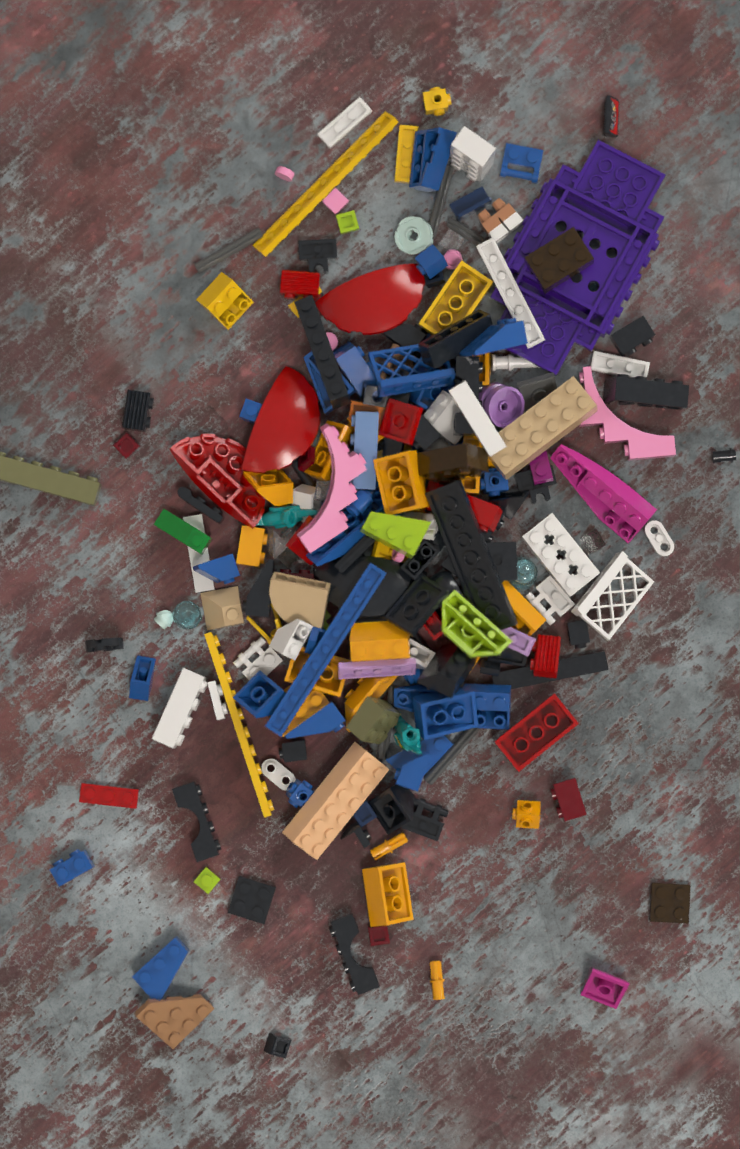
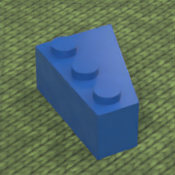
M348 341L333 351L340 370L345 374L360 398L363 382L377 385L370 362H365L363 359L365 354L359 346L355 347V345ZM377 391L372 394L373 400L380 398Z
M444 735L427 740L423 739L420 741L421 748H419L421 754H416L410 750H403L386 759V761L397 770V768L401 769L402 765L418 757L430 754L425 775L453 746V743Z

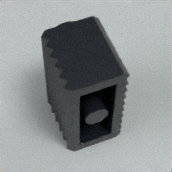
M134 390L127 391L122 422L123 429L146 432V428H150L151 417H148L149 409L153 410L154 398H151V393Z

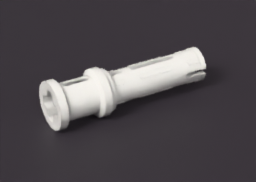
M492 354L491 357L492 371H496V369L512 371L514 368H540L521 357H513L511 354L507 356Z

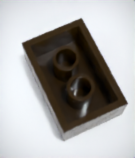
M574 227L524 257L525 264L545 294L594 264L592 254Z
M468 443L418 453L419 476L426 477L430 481L437 480L438 483H448L451 479L464 480L466 476L480 477L481 473L489 472L488 454L484 448Z

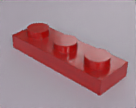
M81 783L79 802L137 809L139 789Z

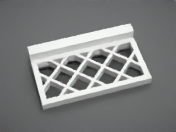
M623 551L614 555L571 610L574 615L580 616L606 640H610L654 583L649 576L627 558L628 555ZM625 564L631 568L632 576L622 575V568ZM642 577L647 584L644 588L637 589L636 578ZM632 578L633 589L624 590L623 579ZM619 579L620 590L611 591L612 580ZM624 592H633L634 601L632 603L625 602ZM612 593H621L622 604H613ZM601 594H608L609 605L600 606L599 597ZM622 606L623 615L620 618H614L613 607ZM609 607L610 618L601 619L600 608ZM596 608L598 620H591L586 614L590 609ZM603 621H611L612 629L608 634L602 629Z

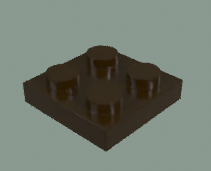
M651 882L650 922L689 924L691 885Z

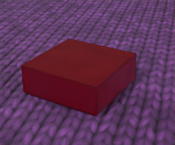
M127 432L113 445L126 460L140 448Z
M311 446L303 456H299L298 470L304 472L315 463V447Z
M387 925L368 927L371 946L390 944Z

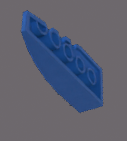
M378 480L376 481L375 490L366 489L373 495L371 506L357 518L344 511L343 513L348 519L346 524L349 528L306 555L316 566L345 555L365 536L360 530L370 512L385 514ZM404 513L395 514V516H401Z

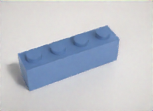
M356 411V415H352L351 426H355V434H351L350 446H354V452L357 455L361 454L366 461L364 466L367 469L349 481L356 489H376V471L373 459H377L379 412Z

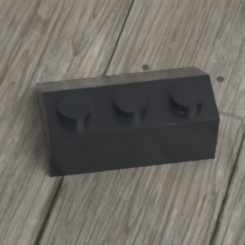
M455 643L443 645L417 682L453 698L475 666L477 657L470 658Z

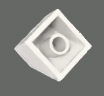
M442 390L423 416L440 433L441 438L453 445H456L462 437L453 435L454 415L461 411L452 396Z

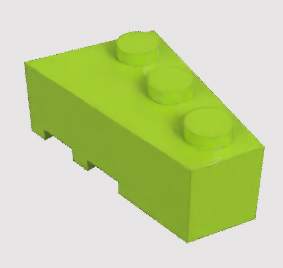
M370 512L360 532L411 559L431 522Z

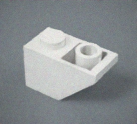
M296 619L277 630L269 647L295 660L313 626L300 619Z

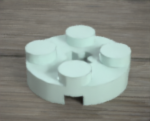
M410 216L404 218L398 224L397 231H395V242L398 248L405 253L418 255L433 244L432 228L424 218ZM413 230L418 234L416 240L410 239Z

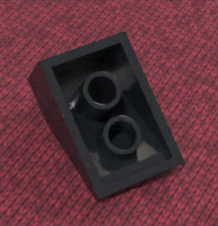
M273 559L268 560L248 593L247 600H243L242 612L246 613V616L270 619L271 617L269 589L274 573L275 561Z

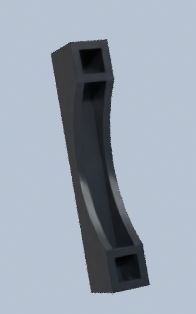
M313 296L295 301L294 303L333 410L350 404L349 394Z

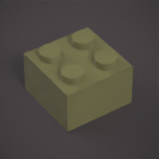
M368 696L346 728L363 742L380 744L386 740L390 729L397 724L401 713L386 700Z

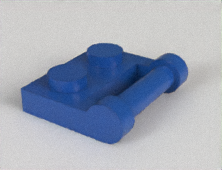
M506 143L500 177L520 178L537 184L543 150ZM510 164L534 169V172L529 173L507 169V166Z

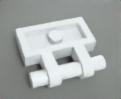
M551 575L536 587L540 593L537 597L532 592L525 596L530 604L546 619L549 625L556 621L551 614L556 612L561 617L575 605ZM543 598L551 606L548 610L540 603Z
M262 637L256 642L253 641L250 644L251 646L244 653L241 652L233 662L237 668L243 663L247 666L242 673L248 680L259 670L267 676L283 662L271 647L264 652L261 647L266 641ZM257 652L260 656L251 663L248 659Z

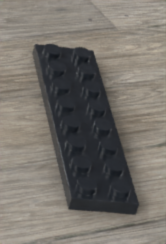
M461 479L425 493L467 601L500 630L518 624Z

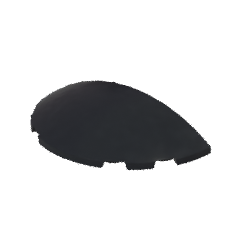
M361 555L343 573H340L335 568V564L343 556L320 566H316L313 563L314 580L331 583L328 603L332 602L339 610L370 563L387 573L359 617L362 618L385 616L414 582L411 577L400 569L404 563H398L385 558ZM423 571L421 574L427 577V572Z

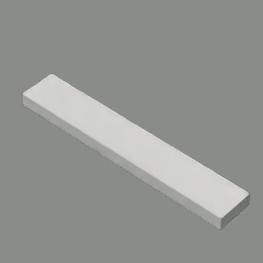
M492 237L477 245L476 247L512 318H516V321H524L528 341L526 344L527 348L530 349L545 341L495 239Z

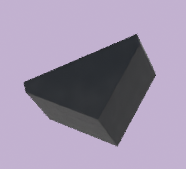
M529 490L501 493L500 496L491 497L488 502L499 506L503 511L502 514L511 520L530 493Z

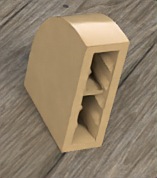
M274 572L270 582V600L277 614L287 623L300 619L313 627L322 629L331 583Z

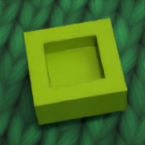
M354 210L336 215L341 235L359 230Z
M205 867L194 883L209 894L221 879Z

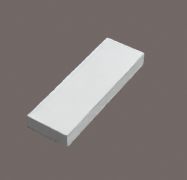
M359 97L323 128L317 136L331 149L369 116L372 110Z
M593 351L591 371L615 376L617 374L629 375V378L635 379L636 376L647 377L650 362Z

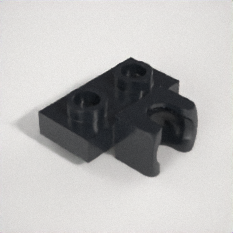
M336 239L298 241L299 261L309 260V272H314L315 267L321 265L324 273L328 274V259H337Z
M550 465L553 481L534 485L531 470L515 473L518 490H529L532 505L537 501V494H542L546 501L551 500L548 486L557 484L553 465Z

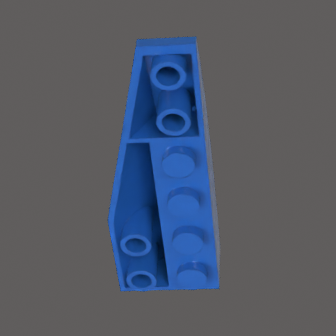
M464 684L463 688L460 687L458 691H475L478 727L475 728L509 729L511 685ZM422 685L394 687V707L414 712L413 696L437 691L428 690Z

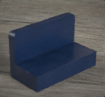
M482 186L449 204V207L455 218L460 222L492 203V199L488 197Z

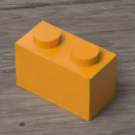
M242 525L236 560L237 565L260 568V564H264L265 553L262 550L263 545H267L268 534L265 533V529L257 527L252 529L249 526Z

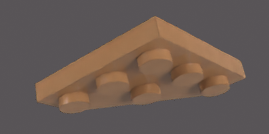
M196 994L193 997L185 998L182 996L167 997L166 1000L148 999L134 1014L159 1038L174 1049L215 1008L201 994Z

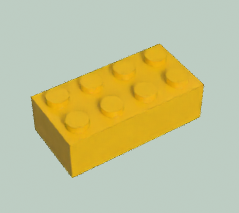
M461 260L419 322V326L425 332L434 335L475 312L492 287L493 281Z

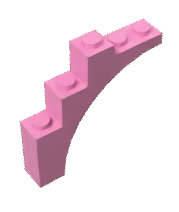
M591 366L582 368V372H579V383L583 384L584 390L597 404V412L581 423L579 427L602 425V428H599L600 439H603L604 444L627 442V445H624V455L628 456V461L674 457L676 455L674 436L645 433L630 427L617 418L601 399L593 381Z
M324 424L320 429L327 441L331 456L332 471L329 490L318 514L297 534L309 553L349 528L346 524L348 521L343 511L340 513L339 511L358 499L355 495L357 492L356 488L351 482L349 484L348 482L367 470L364 466L366 461L361 454L357 455L354 451L348 454L350 450L344 442L341 443L337 438L339 436L338 431L334 426L330 427L328 424Z

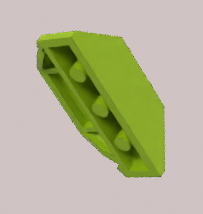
M456 590L442 602V633L470 658L500 655L512 643L509 637Z

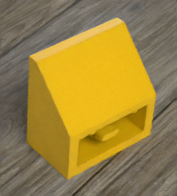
M223 272L196 299L227 330L254 303Z

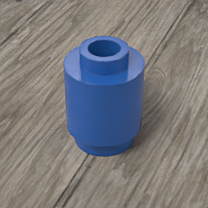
M359 489L355 493L358 499L345 507L347 512L355 518L361 516L373 503V495L366 489Z

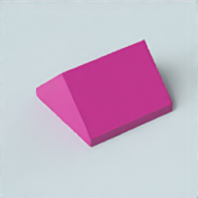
M591 967L581 991V996L617 1009L629 986V982Z

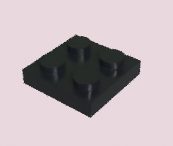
M239 876L228 913L265 924L276 887Z

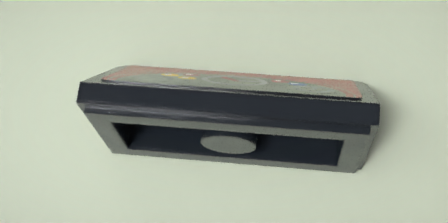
M607 95L604 100L603 136L616 138L618 136L619 100Z

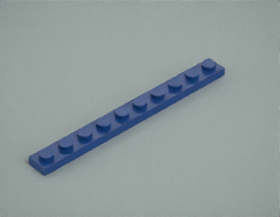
M372 563L368 565L265 727L282 737L387 574Z

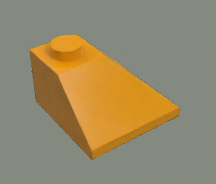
M282 469L266 471V473L243 472L244 477L255 490L274 506L282 507L293 503V482Z

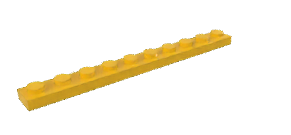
M385 111L263 234V237L259 238L252 246L265 257L271 253L313 211L315 206L322 199L326 198L327 194L399 123L397 119Z
M213 632L206 633L204 635L264 818L271 816L274 806L271 799L267 800L265 793L268 792L266 782H261L259 776L262 774L260 764L255 763L253 757L256 756L253 744L249 745L247 739L250 737L248 727H243L241 721L244 719L242 709L237 708L236 700L233 699L236 691L235 689L231 690L229 683L232 682L229 671L225 672L223 666L226 664L224 654L219 653L218 646L221 645L218 636L213 635Z

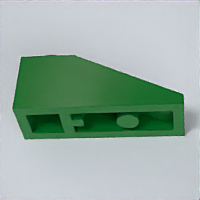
M165 509L162 510L154 523L156 527L203 555L212 541L211 537Z

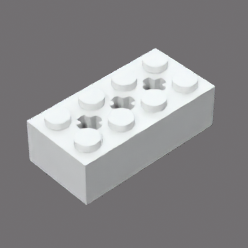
M464 126L451 144L450 165L458 171L463 170L467 173L466 176L473 182L476 180L481 182L494 163L496 148Z
M553 513L521 537L569 597L600 574ZM545 536L553 538L552 545L544 543L546 540ZM557 551L565 553L564 560L556 558L558 555ZM569 566L577 568L576 575L568 573L570 570Z
M182 669L152 737L153 740L171 748L181 746L185 738L182 735L185 728H189L193 719L190 715L193 710H197L201 700H198L200 693L205 692L208 686L206 677L188 669Z

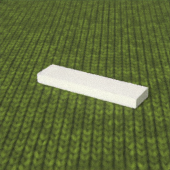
M466 381L449 390L450 395L489 457L507 447Z
M202 514L183 517V521L205 534ZM188 547L195 593L215 590L212 580L193 570L194 566L210 561L208 547L203 555Z

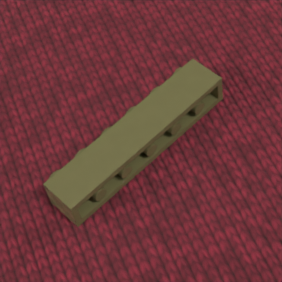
M0 452L1 481L96 506L102 485L97 482V478L87 476L84 479L79 477L80 474L68 471V474L61 472V468L50 466L49 469L44 468L40 462L32 461L30 464L24 462V458L13 456L12 459L5 457L6 453Z

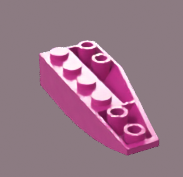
M561 444L550 457L599 520L628 544L657 511L655 507L630 486L582 454Z

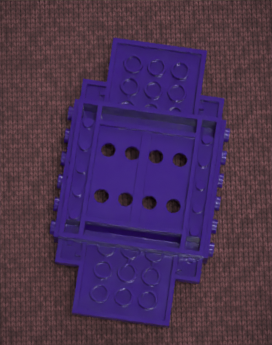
M598 140L580 173L563 164L554 180L550 178L548 183L545 182L540 190L542 193L539 199L536 198L533 202L531 215L525 217L522 223L524 228L521 233H516L513 239L515 244L512 249L509 248L504 259H506L505 261L545 341L530 349L527 348L526 344L506 348V350L549 373L553 372L557 376L574 343L592 352L600 336L604 338L606 333L610 335L615 326L612 322L615 317H620L624 309L621 307L624 300L628 302L633 293L630 289L633 284H638L642 276L640 274L642 267L646 268L651 260L648 256L652 250L656 251L660 243L657 231L664 220V216L649 209V206L666 176L664 173ZM560 221L567 225L566 230L563 232H559L555 228L556 224ZM572 227L575 230L582 231L584 234L582 240L592 254L594 264L579 272L582 275V280L579 283L573 282L570 278L545 294L525 264L524 257ZM591 240H599L601 243L598 249L590 248L589 243ZM609 248L617 250L618 254L615 258H609L606 255V251ZM592 281H596L599 284V289L595 292L588 289V284ZM495 287L490 299L506 306L497 287ZM507 306L500 320L512 318Z

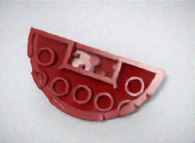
M417 263L378 269L341 284L318 299L315 304L326 321L329 320L344 332H362L363 335L383 333L401 325L408 319V315L414 308L417 309L422 300L423 287L425 286L424 275L422 276L417 270Z
M285 366L272 385L251 432L242 470L253 473H266V471L274 469H284L292 465V461L300 455L303 456L313 444L321 419L318 405L319 400L314 388L298 371Z
M201 434L192 438L186 437L169 449L189 478L215 504L246 526L253 529L257 525L265 511L266 498L259 494L243 475V472H246L242 470L246 448L230 438L216 437V434Z

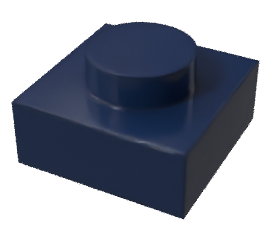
M368 801L362 803L353 815L361 827L378 817Z

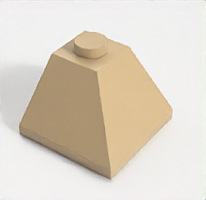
M238 586L200 593L207 631L245 624Z

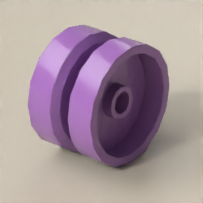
M492 382L482 387V393H479V400H482V408L493 425L505 428L523 414L525 402L522 394L517 389L498 382Z

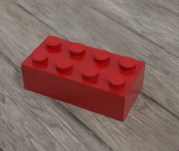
M554 693L496 739L494 743L516 771L520 772L579 723Z

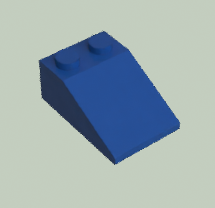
M516 318L497 320V324L489 326L460 352V356H476L527 344L524 321H516Z
M474 690L457 691L453 698L439 692H430L412 697L415 727L419 729V734L424 740L478 727Z
M330 702L287 733L285 737L291 739L328 733L333 730L336 733L345 727L343 723L346 720L334 703Z

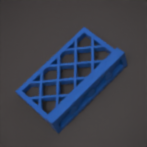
M418 344L368 352V358L378 386L377 392L379 397L453 385L456 375L454 368H451L449 361L443 363L446 368L444 370L434 369L424 364L422 356L418 359L411 355L413 351L420 352ZM394 354H400L404 356V359L399 362L392 357ZM382 357L386 361L381 365L375 362L374 358ZM407 359L416 363L413 369L404 364ZM391 362L398 367L395 371L386 368V365ZM419 365H421L422 367L428 369V371L426 373H420L416 371V369ZM402 368L408 371L409 375L401 376L397 373ZM382 371L391 375L390 379L381 380L380 374Z

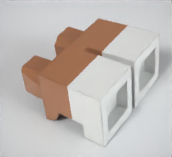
M500 198L491 204L497 212L493 216L486 209L478 214L482 224L481 228L489 238L493 237L497 244L507 237L508 233H512L521 226L524 221L509 203L506 205Z

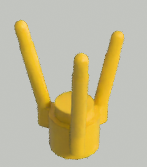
M272 603L271 607L277 629L271 631L270 637L249 616L246 617L250 624L267 640L269 645L277 630L282 627L279 615Z

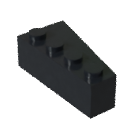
M617 374V377L604 381L603 402L605 404L619 401V405H634L637 403L639 407H652L655 405V408L683 410L688 408L689 385H683V381L666 383L665 379L660 378L649 381L647 377L636 376L635 379H632L626 374Z

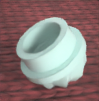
M163 610L156 613L157 616L154 620L164 630L171 626L173 622L171 611Z

